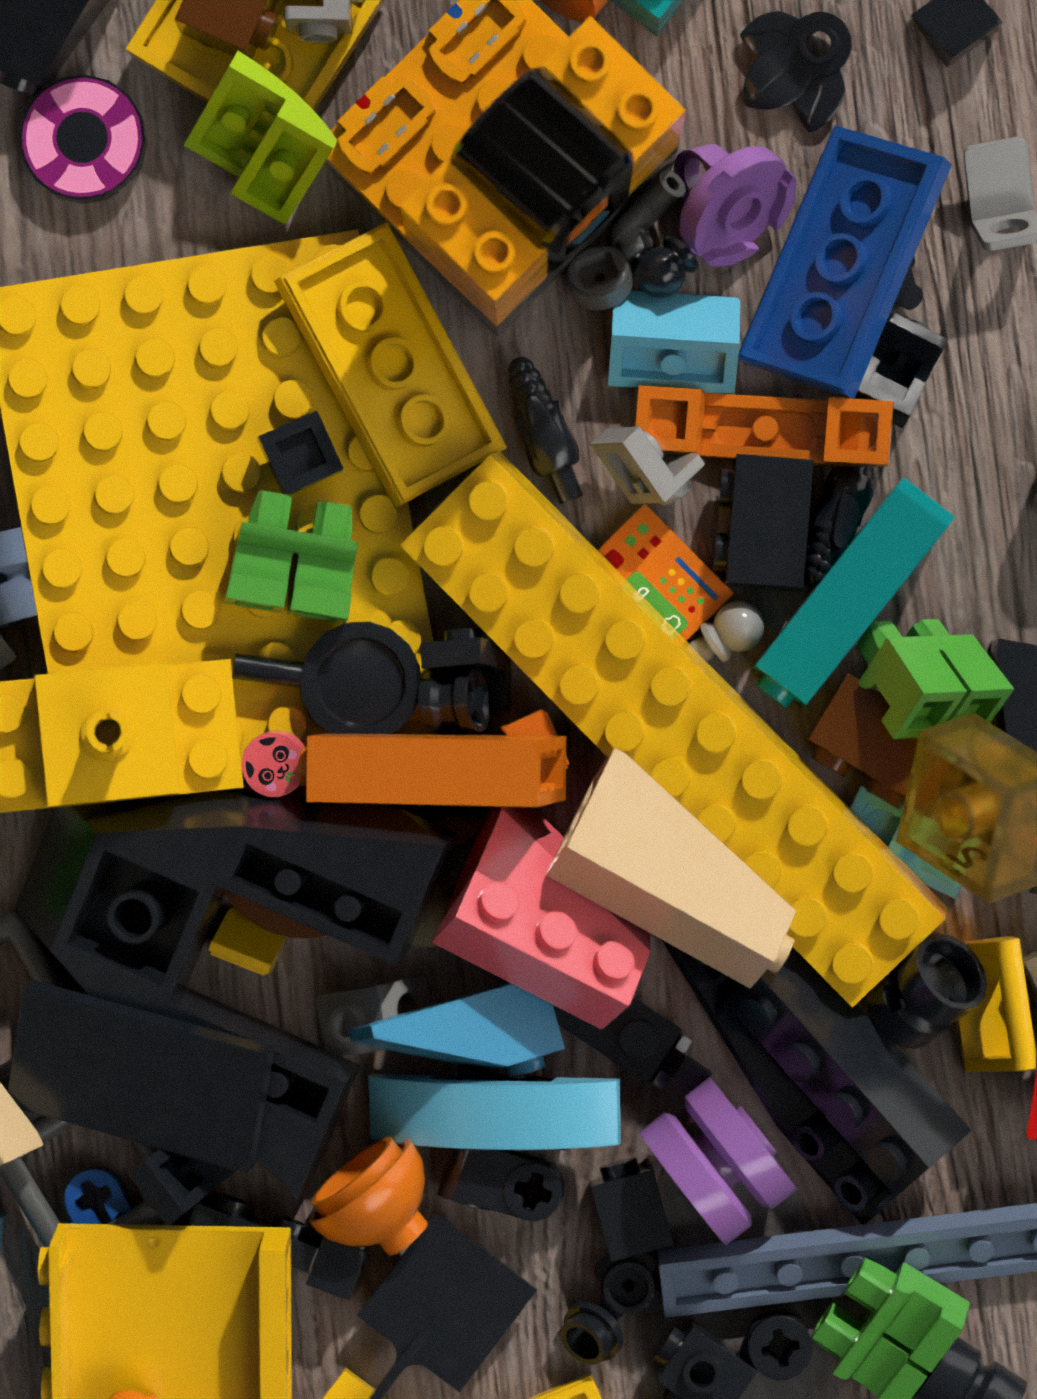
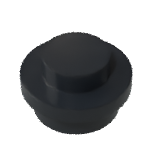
M579 1302L573 1305L566 1313L564 1326L561 1329V1340L566 1350L578 1361L595 1365L601 1361L612 1359L622 1348V1330L616 1317L608 1309L590 1302Z

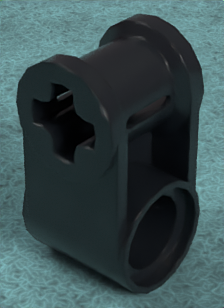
M450 1148L437 1195L473 1208L488 1211L494 1210L528 1221H539L549 1217L556 1211L564 1196L565 1182L559 1169L545 1159L514 1150ZM534 1173H539L544 1176L543 1187L552 1191V1198L542 1197L536 1206H532L526 1203L527 1192L518 1188V1181L528 1182Z

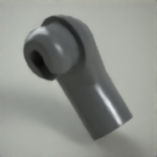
M665 170L657 175L636 195L612 225L610 234L611 244L613 247H619V250L628 261L639 259L643 253L652 248L653 240L646 230L684 196L686 192L685 184L676 173Z

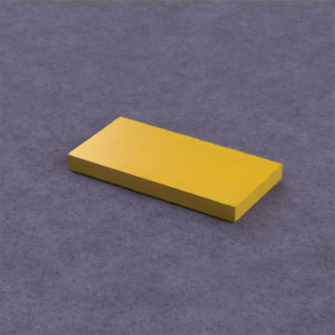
M388 222L280 276L274 281L395 508L479 464L490 454L499 453L507 448Z

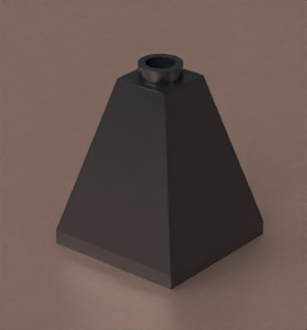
M0 0V84L35 95L38 85L50 84L109 0Z

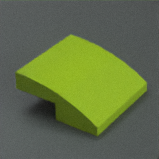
M237 51L183 146L238 177L230 194L286 225L338 140L323 120L296 92L263 66Z

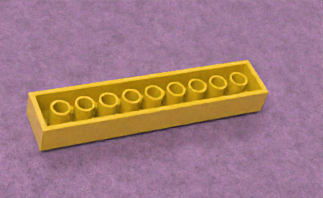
M502 452L490 454L400 544L421 568L606 757L610 755L614 748L627 754L796 910L786 934L794 939L793 948L852 1008L946 919L948 907L900 858H897L890 851L888 846L693 649Z

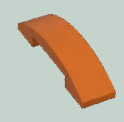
M639 385L635 427L640 426L642 430L653 436L661 446L663 454L698 453L701 458L734 460L736 454L814 460L813 465L889 467L894 402L829 397L828 400L719 394L705 393L702 389Z

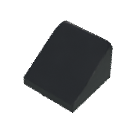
M931 0L910 16L946 67L998 32L1003 23L996 12L984 0Z

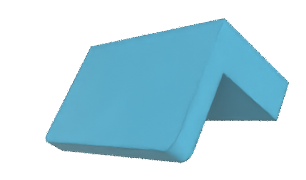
M631 290L621 303L613 307L608 386L639 388V385L690 388L702 389L706 393L734 394L740 347V300L735 297L678 293L665 298H656L646 294L644 291Z

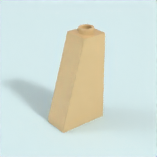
M614 748L593 776L546 876L748 988H751L767 970L777 973L786 961L794 944V939L786 934L796 910L627 754Z

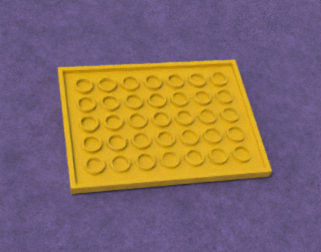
M358 229L0 287V410L48 674L167 662V665L222 659H231L233 674L235 653L304 662L306 653L323 633L342 625L287 615L296 564L294 557L291 560L286 600L281 613L224 603L242 521L248 522L250 511L259 490L282 494L257 438L315 411H318L344 470L333 477L290 495L292 496L287 529L311 534L318 501L351 506V541L358 542L353 570L349 618L346 623L370 621L392 629L410 645L420 665L421 679L427 672H432L422 669L421 643L433 642L420 565L400 546L413 532L408 502L397 508L394 507L274 283L280 276L359 237ZM233 679L241 766L243 753L248 744L265 732L273 730L289 732L295 735L306 748L307 736L326 734L311 721L300 699L299 687ZM418 703L413 715L401 728L422 723Z

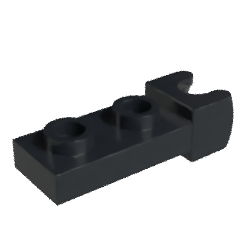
M215 1192L212 1200L203 1197L195 1204L187 1226L291 1227V1266L309 1272L306 1285L350 1300L369 1246H346L330 1241L324 1236L322 1241L308 1236L311 1230L309 1225L280 1214H275L273 1222L266 1221L248 1214L251 1207L250 1203L221 1192Z

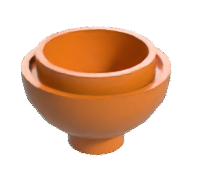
M390 1136L381 1138L361 1150L333 1173L318 1189L311 1200V1204L315 1209L309 1218V1222L315 1230L326 1239L346 1246L379 1244L388 1256L399 1253L415 1241L426 1229L428 1222L418 1211L425 1185L423 1160L411 1140L408 1138L403 1141L404 1144H398Z

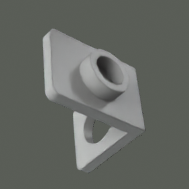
M1022 136L966 146L963 149L971 227L984 250L995 251L1037 243V213L1034 210L1026 140ZM1008 228L1024 229L1022 231L1010 234L996 233L997 231Z
M421 975L378 986L318 995L316 997V1006L325 1049L340 1056L386 1050L351 1042L348 1029L398 1015V1002L404 993L412 998L416 1009L431 1005L426 978Z

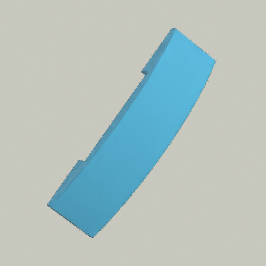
M370 1074L368 1076L370 1139L373 1140L390 1136L398 1144H404L403 1141L409 1138L416 1146L489 1150L571 1149L615 1146L621 1143L620 1079L557 1077L551 1082L442 1080L433 1079V1075Z

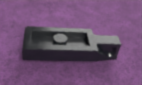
M634 997L629 1007L602 1030L553 1005L559 1026L646 1083L650 1081L663 1089L669 1078L672 1077L690 1090H693L713 1074L709 1069L686 1055L694 1041L681 1033L682 1029Z

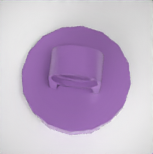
M706 144L683 150L677 155L674 162L673 172L683 180L686 187V192L682 197L685 204L681 211L679 233L685 246L712 267L731 266L756 253L760 248L753 241L769 225L775 231H778L785 222L795 200L797 182L794 175L786 168L784 161L778 155L764 146L744 147L728 154L716 144ZM700 161L706 171L702 177L700 174Z

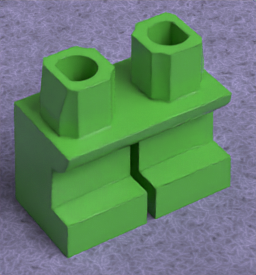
M259 490L250 511L248 522L242 521L239 529L224 603L281 613L286 600L291 560L294 557L296 564L287 615L338 624L346 623L349 618L353 570L358 542L351 541L352 507L318 501L311 534L288 530L292 496Z
M922 619L912 625L905 637H902L892 621H874L857 644V650L868 664L866 671L858 681V685L865 689L878 688L890 708L881 721L893 739L936 737L938 733L941 736L983 734L1014 690L1013 686L973 634L949 635L939 619Z
M864 1258L847 1282L844 1294L867 1308V1312L861 1320H858L832 1303L815 1325L811 1339L837 1359L832 1373L834 1376L844 1380L852 1377L877 1395L876 1399H912L927 1379L928 1373L933 1371L963 1331L970 1302L904 1261L898 1270L893 1273L886 1267Z

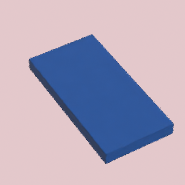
M834 125L740 349L738 359L746 365L845 398L854 399L952 164L945 157Z

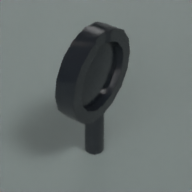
M365 621L344 623L323 633L306 653L304 662L235 653L232 679L299 687L300 699L311 721L326 734H393L399 731L415 712L418 703L421 672L420 665L410 645L390 628Z

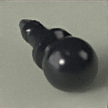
M668 235L663 240V247L649 249L639 258L635 268L636 281L639 287L652 297L665 298L671 296L682 287L686 273H693L698 269L699 264L695 257L698 255L692 253L685 246L682 237L678 239L673 235Z

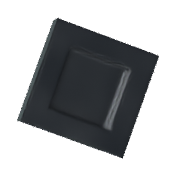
M318 411L296 419L257 438L282 494L290 496L333 477L344 470Z

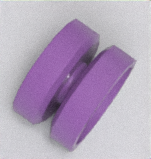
M709 1077L685 1096V1108L704 1132L703 1134L694 1139L676 1116L666 1112L639 1131V1134L694 1208L719 1239L727 1245L752 1226L751 1213L733 1190L736 1185L742 1182L757 1202L769 1209L775 1208L798 1189L772 1157L777 1151L741 1105L735 1109L713 1079Z

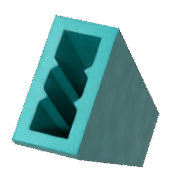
M903 477L888 492L826 575L815 586L752 667L754 671L762 676L756 686L784 708H787L792 700L801 707L806 706L955 519V516Z

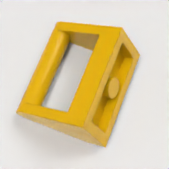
M1001 936L963 942L978 957L984 968L987 981L983 1000L977 1007L956 1022L963 1071L1005 1072L1036 1069L1037 1053L1020 939L1012 936Z

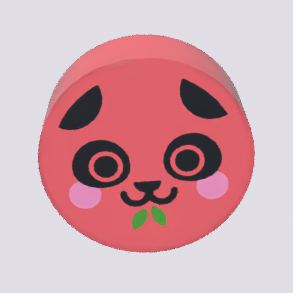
M273 730L259 735L248 744L243 753L242 772L246 782L257 793L267 797H281L291 793L300 786L298 759L301 749L306 747L295 735L286 731Z

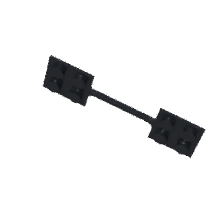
M434 1212L427 1221L426 1229L408 1246L357 1314L359 1318L389 1339L397 1352L395 1363L368 1399H382L401 1372L411 1365L426 1367L458 1392H461L536 1293L537 1288Z

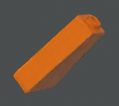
M311 735L307 736V748H302L299 754L298 778L300 785L307 787L306 802L540 807L566 800V736Z

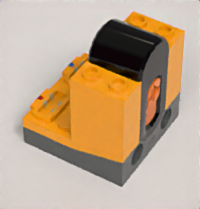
M458 0L428 30L429 33L337 121L338 124L331 132L338 141L324 165L383 224L388 222L393 234L498 337L569 267L571 261L579 253L586 250L624 212L642 189L675 161L686 110L591 16L569 37L532 0Z

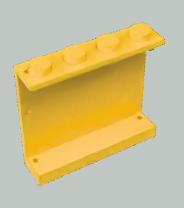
M58 1223L49 1247L40 1248L38 1280L40 1286H49L50 1307H42L40 1344L41 1346H51V1367H44L41 1399H109L112 1394L125 1390H136L143 1394H156L157 1399H292L291 1227Z

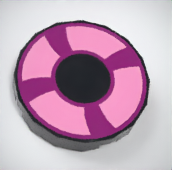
M86 74L60 78L40 90L26 108L19 131L22 159L36 182L55 197L79 204L105 201L119 193V190L124 188L130 180L132 181L141 170L148 145L144 119L130 95L110 80Z

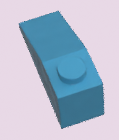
M509 982L348 1029L350 1040L353 1043L483 1070L506 1067L509 1077L545 1068L544 1055L565 1049L553 1005Z

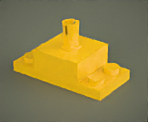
M231 659L167 665V662L40 674L35 675V678L0 681V813L244 788Z

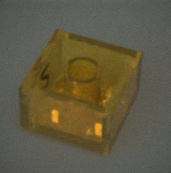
M975 713L920 730L896 842L988 904L1037 886V752Z

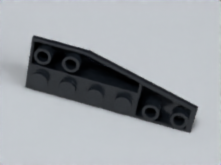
M662 940L778 1129L862 1225L871 1220L972 1131L897 1045L889 1041L876 1028L873 1020L859 1006L855 1005L852 1008L795 949H791L786 961L777 973L767 970L751 988H748Z

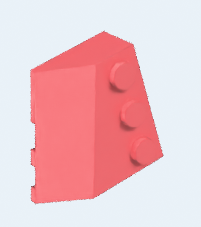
M490 806L485 816L483 827L476 837L431 943L602 1030L627 1009L631 1003L651 952L650 933L546 876L564 836L533 807Z

